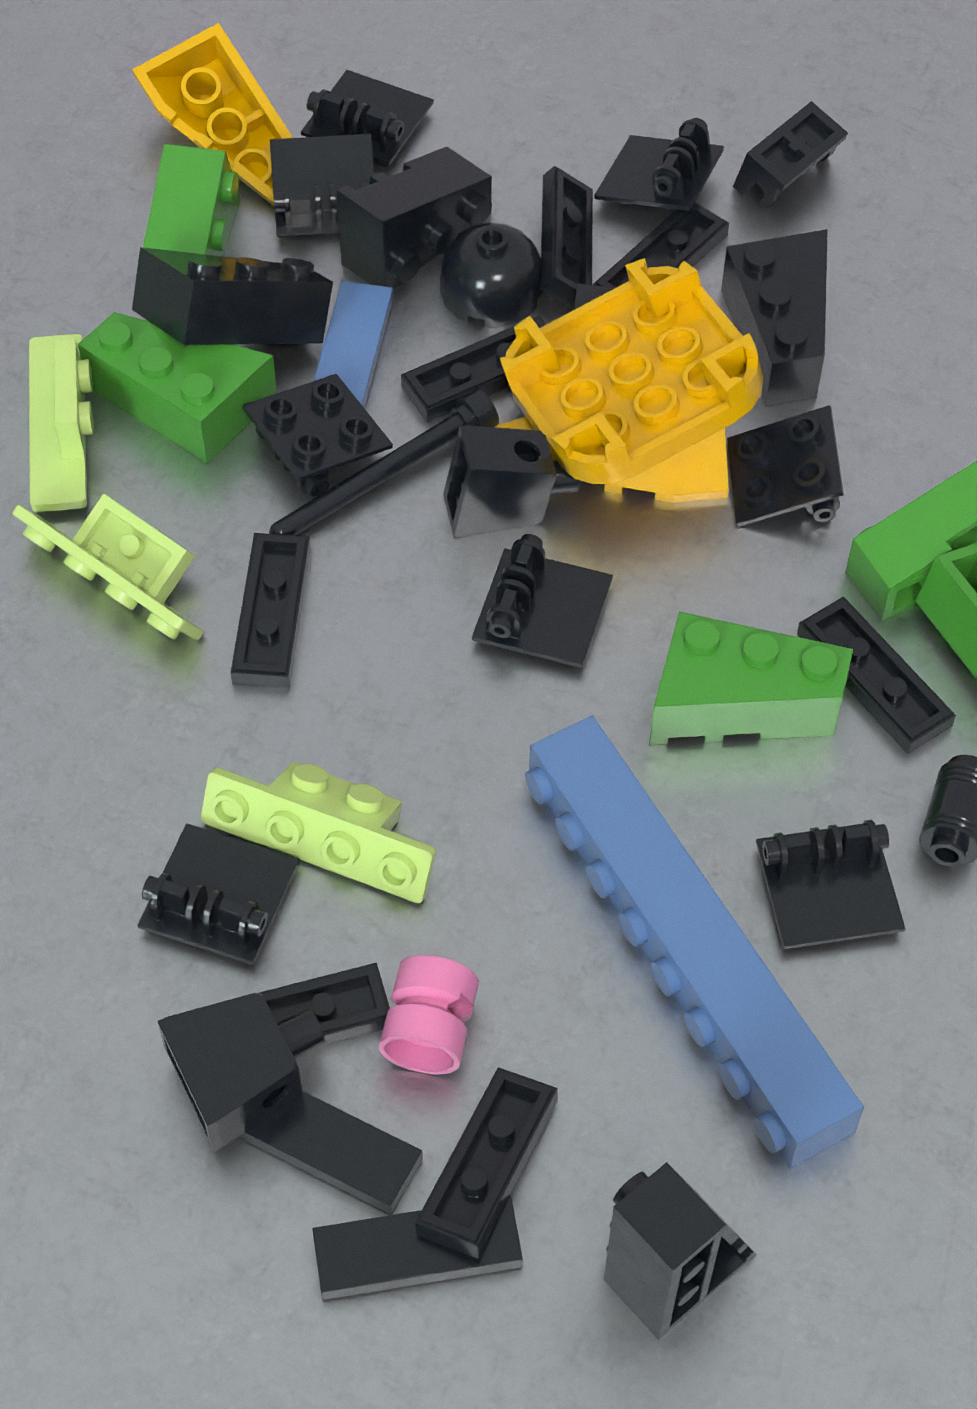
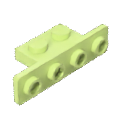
M80 334L33 337L29 340L30 505L34 512L81 509L87 506L86 435L94 434L92 405L90 401L85 402V393L93 392V378L90 360L80 359L77 345L83 340Z
M104 493L73 539L42 517L17 504L12 514L28 525L22 533L28 539L49 552H52L56 545L68 553L63 561L65 565L90 581L93 580L96 574L110 582L104 591L131 610H134L136 605L140 603L152 612L146 621L173 640H176L180 632L197 641L200 639L204 631L164 603L196 557L194 554Z
M294 761L269 786L218 767L208 774L201 812V821L204 824L281 853L297 857L305 862L415 903H421L427 895L436 849L433 846L391 831L399 821L403 801L383 794L380 789L372 785L355 784L328 774L320 766L300 764Z

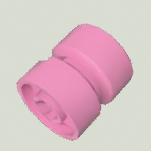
M416 955L402 960L391 1000L397 1005L387 1012L378 1047L381 1054L392 1063L419 1073L438 1075L457 1070L461 1062L468 1033L464 1023L471 1018L479 986L476 974L458 962L439 956Z

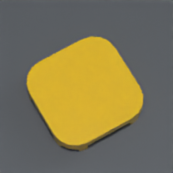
M645 258L627 264L625 267L629 281L541 328L537 326L531 316H528L513 327L517 337L506 351L505 357L500 358L514 400L533 428L546 435L550 452L561 468L574 479L591 484L617 483L636 476L735 423L752 410L761 396L763 374L757 349L750 333L743 336L703 289L698 271L685 261L680 264L679 268L670 266L648 268Z

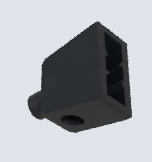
M469 425L460 426L443 493L453 537H466L537 525L543 521L550 495L577 493L580 487V480L574 479L561 468L557 461H553L546 435L540 431Z
M259 993L222 1001L168 1016L157 1021L165 1051L213 1152L223 1148L297 1098L302 1092L299 1067L295 1058L326 1044L321 1026L310 1008L277 1023L263 995Z

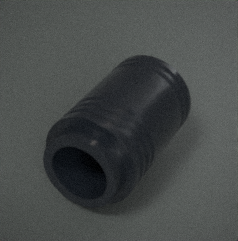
M957 755L941 766L920 833L919 843L922 849L935 862L944 866H960L977 859L976 756Z

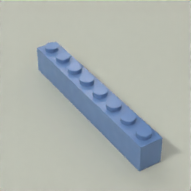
M594 716L585 718L531 744L529 771L525 773V779L532 796L540 805L548 804L556 816V828L563 843L570 851L577 849L587 863V875L594 890L601 898L609 896L619 911L618 920L624 935L633 946L641 945L651 959V971L661 991L666 996L674 994L686 1012L684 1014L685 1023L692 1038L700 1047L708 1045L720 1063L718 1067L719 1074L728 1092L736 1100L743 1098L754 1114L755 1130L766 1149L773 1154L779 1152L791 1169L855 1134L864 1106Z

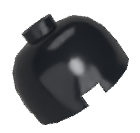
M488 222L473 225L462 231L444 254L440 275V292L445 306L458 319L468 322V316L484 320V327L492 328L516 324L530 316L537 308V299L543 292L540 289L542 260L537 247L521 230L507 224Z

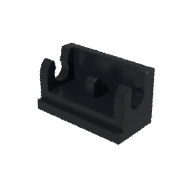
M811 101L747 152L733 188L743 196L757 183L764 192V197L760 200V207L763 209L768 208L777 200L780 192L785 190L818 161H824L830 157L836 147L846 139L848 132Z

